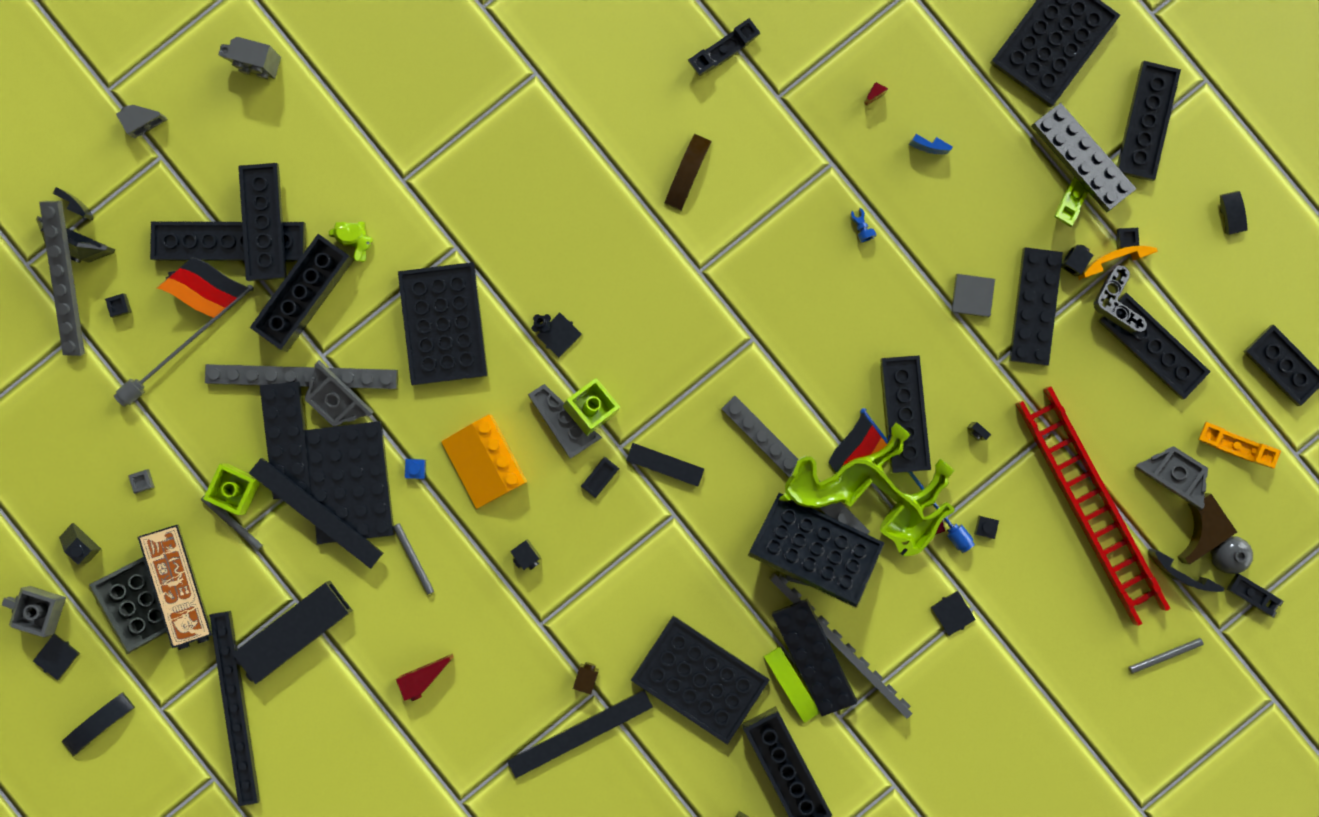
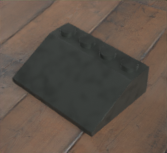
M144 557L89 584L90 591L126 654L133 652L167 632Z

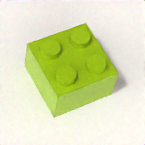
M595 378L566 399L563 408L588 436L616 415L620 406Z
M228 463L219 464L203 499L236 515H244L254 498L260 482L249 473Z

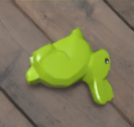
M336 222L334 228L329 231V236L334 237L344 246H354L353 258L355 261H366V250L372 245L373 239L370 236H366L365 222Z

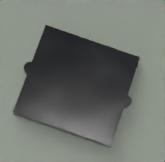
M559 312L551 321L549 331L545 333L540 332L537 337L546 345L547 349H550L560 358L582 333L573 325L572 321L569 322Z
M955 591L947 597H942L941 601L931 606L948 636L960 629L963 630L966 625L976 620L959 591Z
M53 634L33 662L44 669V673L48 672L55 679L60 680L80 652L69 645L68 641L65 642L58 635Z

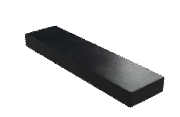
M632 443L626 460L697 487L704 472V468Z

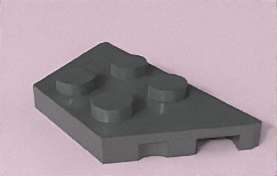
M320 360L315 363V369L310 379L305 401L332 426H336L346 421L350 422L363 416L368 417L372 415L374 411Z
M1174 446L1136 465L1135 468L1199 510L1204 508L1208 467Z

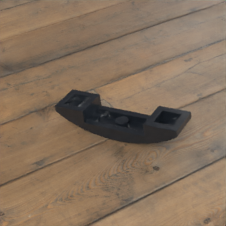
M748 18L735 27L730 34L708 49H703L688 59V62L698 76H701L746 47L760 35V31L752 20Z
M1155 549L1148 550L1154 563L1172 579L1184 585L1205 591H1224V587L1208 578L1199 577L1198 581L1172 568L1171 564L1174 559Z
M123 692L80 724L61 742L75 756L112 724L129 713L135 706Z

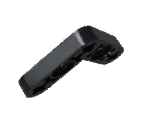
M1119 265L1110 271L1093 305L1098 313L1130 334L1137 335L1146 329L1147 323L1142 316L1117 301L1130 277L1129 270L1125 266ZM1119 273H1120V277H1121V278L1116 281L1115 279H1117V277H1118V275H1119ZM1108 285L1115 288V294L1109 292ZM1108 298L1104 304L1106 307H1104L1102 301ZM1117 310L1123 313V319H1120L1116 315Z

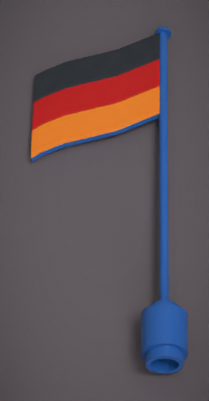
M865 408L860 410L862 415L853 430L839 444L830 457L828 463L836 473L851 460L876 453L888 444L887 438L868 415ZM908 472L921 490L924 489L913 472ZM935 502L933 506L935 507V509H938L939 506ZM947 517L944 518L950 527L947 530L949 533L946 536L955 548L962 553L971 549L975 544L962 524L958 526L957 523L953 525Z

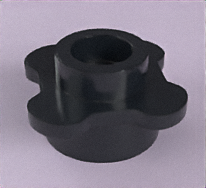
M549 314L544 316L534 315L532 331H539L541 333L549 331L551 316Z

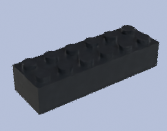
M317 234L249 328L280 350L288 352L352 264L354 258L320 234Z
M775 706L743 723V730L788 816L832 817L833 815L777 707Z

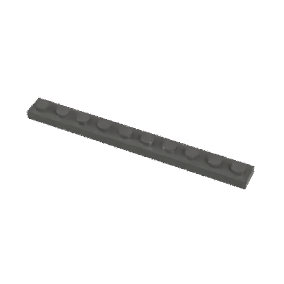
M206 364L205 383L266 385L300 381V386L309 387L315 367ZM328 368L348 388L397 389L398 370Z
M734 396L722 410L790 478L799 459ZM841 502L819 507L826 515L865 534L870 532Z
M773 573L769 577L793 604L802 601L800 599L802 595L795 588L791 590L786 585L788 581L781 574L777 576ZM822 615L817 617L826 637L908 719L913 714L909 710L911 706L903 698L899 700L895 696L897 691L890 684L885 686L881 682L884 678L876 670L872 672L868 668L870 664L862 656L858 658L854 654L856 650L849 643L845 645L840 640L843 637L836 629L831 631L827 627L829 622Z

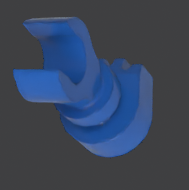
M859 208L861 217H855L852 211L851 219L857 224V230L861 232L858 234V238L862 243L873 239L877 235L874 229H867L868 224L864 220L865 213L863 209Z

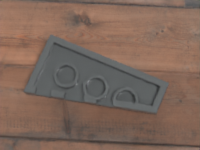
M545 384L528 394L570 459L602 438L595 431L586 436L563 408L564 402Z

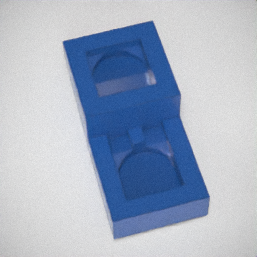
M915 134L909 143L910 146L921 151L940 155L948 154L953 146L938 137L931 143L918 134Z

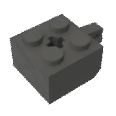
M240 37L233 38L230 41V45L221 44L218 54L221 58L230 61L232 66L238 68L239 72L250 75V72L257 74L256 76L263 79H268V77L276 78L281 56L270 45Z
M27 586L20 589L19 595L16 598H4L2 606L12 609L11 613L13 614L9 623L10 627L40 637H46L55 634L66 597Z

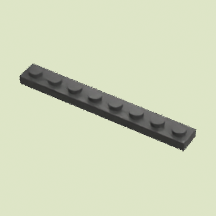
M41 201L39 205L63 355L81 356L85 354L63 204L62 201Z

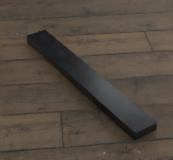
M260 458L249 472L251 476L370 569L373 568L384 554L264 458Z
M643 689L508 759L507 762L515 778H518L653 708V705Z

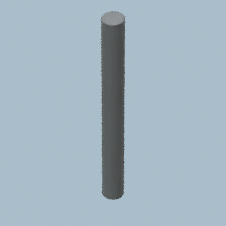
M204 496L201 498L203 503L257 551L262 548L263 545L221 507L204 500Z
M400 523L396 524L393 528L427 595L434 592Z
M1198 638L1129 666V671L1131 674H1134L1200 647L1204 643L1201 638Z

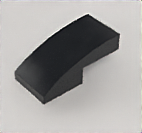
M55 188L54 195L69 201L68 210L93 220L94 216L78 198L60 188Z
M1235 191L1221 194L1220 210L1221 214L1225 215V233L1230 235L1248 231L1246 211L1241 192Z

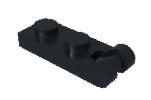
M1235 574L1226 589L1272 618L1276 616L1277 608L1281 607L1284 602L1241 574ZM1270 600L1271 603H1270L1269 607H1267L1266 605H1267L1268 601Z

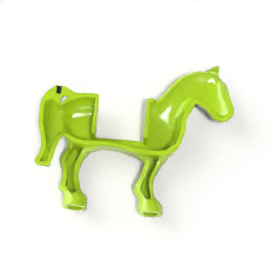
M895 422L891 428V438L883 449L871 455L851 460L843 465L837 473L822 482L817 477L815 460L810 456L801 457L785 484V494L779 500H793L798 505L812 508L824 507L839 502H844L851 507L869 485L873 483L897 502L884 518L880 531L894 541L900 554L912 556L920 553L929 544L942 520L955 511L952 505L945 502L933 513L926 517L923 516L924 508L935 504L939 493L948 486V478L955 470L940 458L935 464V473L931 482L924 489L913 494L901 492L890 481L882 468V464L903 451V442L911 435Z

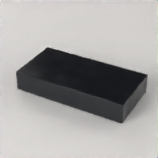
M604 457L581 487L596 498L620 468Z

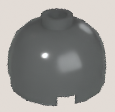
M1231 536L1210 551L1213 559L1211 560L1212 564L1224 573L1238 574L1244 572L1253 561L1251 546L1246 540L1238 536Z

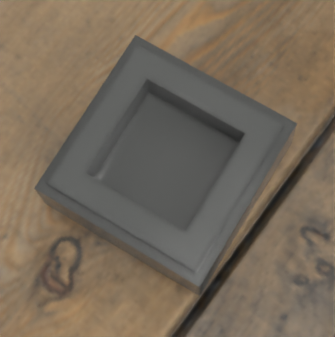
M149 469L128 475L134 494L155 488Z

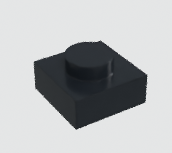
M1138 227L1117 229L1118 249L1140 246Z
M122 293L105 299L109 315L112 318L132 312L127 294Z
M972 422L967 427L971 431L970 435L978 441L980 439L987 440L991 435L978 422Z
M978 516L974 534L995 539L999 520Z

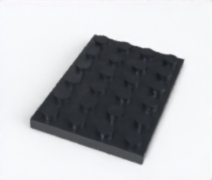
M1036 0L990 63L1051 108L1120 17V14L1101 0Z
M470 262L398 271L411 385L488 376L475 263Z
M382 421L305 430L312 497L366 539L395 535ZM315 526L317 544L336 542Z
M778 493L748 556L857 608L884 546V542L811 507L798 505L793 500L781 501L779 498L784 494Z
M673 615L631 678V681L728 745L770 679Z

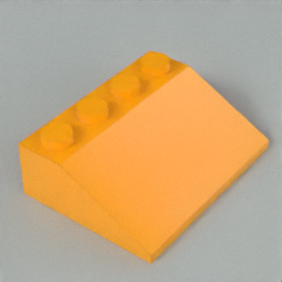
M489 414L441 441L476 509L527 483L493 415Z

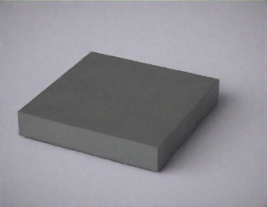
M956 274L951 312L990 317L995 279Z

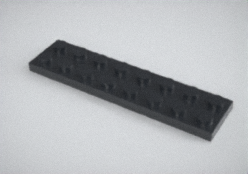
M151 221L150 260L188 261L193 257L201 261H245L242 222ZM283 222L285 260L298 261L305 252L306 223Z

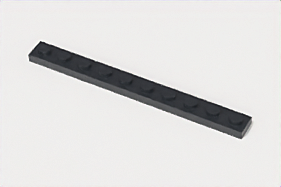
M231 610L212 613L209 616L238 806L256 804L260 802L241 672L240 666L235 662L234 655L232 654L237 650Z

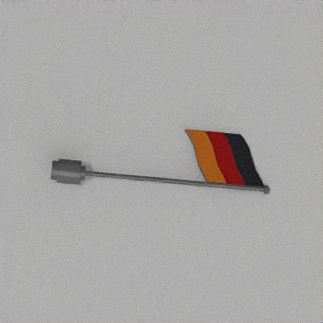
M192 257L161 283L157 289L174 295L193 309L213 318L142 380L129 379L114 395L117 402L126 407L145 393L143 383L248 292H253L254 287L252 285L245 286L228 278L208 263Z

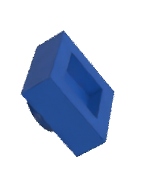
M405 459V478L425 479L426 460Z

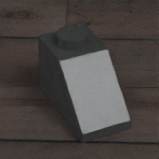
M136 105L125 106L116 114L126 133L133 138H137L168 120L166 116L158 111Z

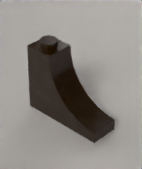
M1205 493V505L1202 510L1187 503L1193 515L1194 531L1189 545L1178 556L1179 560L1184 564H1192L1237 533L1211 493Z

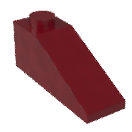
M453 653L400 675L396 682L404 701L408 699L414 701L421 698V694L454 658Z

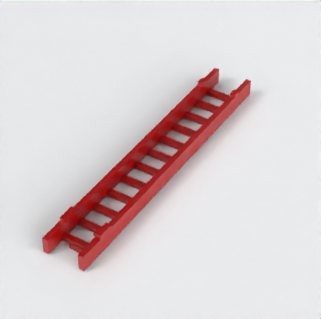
M1052 386L1046 387L1043 390L1051 403L1050 405L1030 414L1024 401L1017 402L1016 406L1132 623L1140 626L1143 623L1134 608L1135 605L1138 606L1154 596L1161 610L1168 611L1171 608L1071 424L1064 407L1061 405ZM1054 409L1060 421L1039 431L1033 419ZM1063 426L1069 438L1048 448L1042 436ZM1072 443L1078 455L1057 465L1052 452ZM1081 459L1087 472L1067 482L1061 469ZM1090 476L1096 489L1076 499L1070 486ZM1099 493L1105 506L1085 516L1079 503ZM1109 511L1114 523L1094 533L1088 521ZM1118 528L1123 540L1103 550L1097 538ZM1127 545L1132 557L1112 567L1106 555ZM1136 562L1141 574L1121 584L1115 572ZM1145 579L1150 591L1132 600L1124 589Z

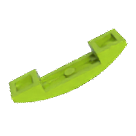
M1075 176L1063 195L1054 216L1070 227L1073 226L1080 213L1079 209L1088 194V191Z
M781 647L765 655V660L803 722L805 723L818 715L820 712Z

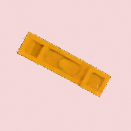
M1131 246L1115 250L1090 263L1078 278L1080 280L1104 271L1101 264L1130 254L1132 260H1136L1158 252V250L1150 246Z
M1205 422L1198 439L1216 449L1272 469L1275 468L1281 450L1263 443H1256L1208 422Z

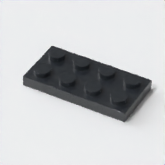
M1274 324L1270 325L1243 351L1296 406L1303 405L1319 389V370Z

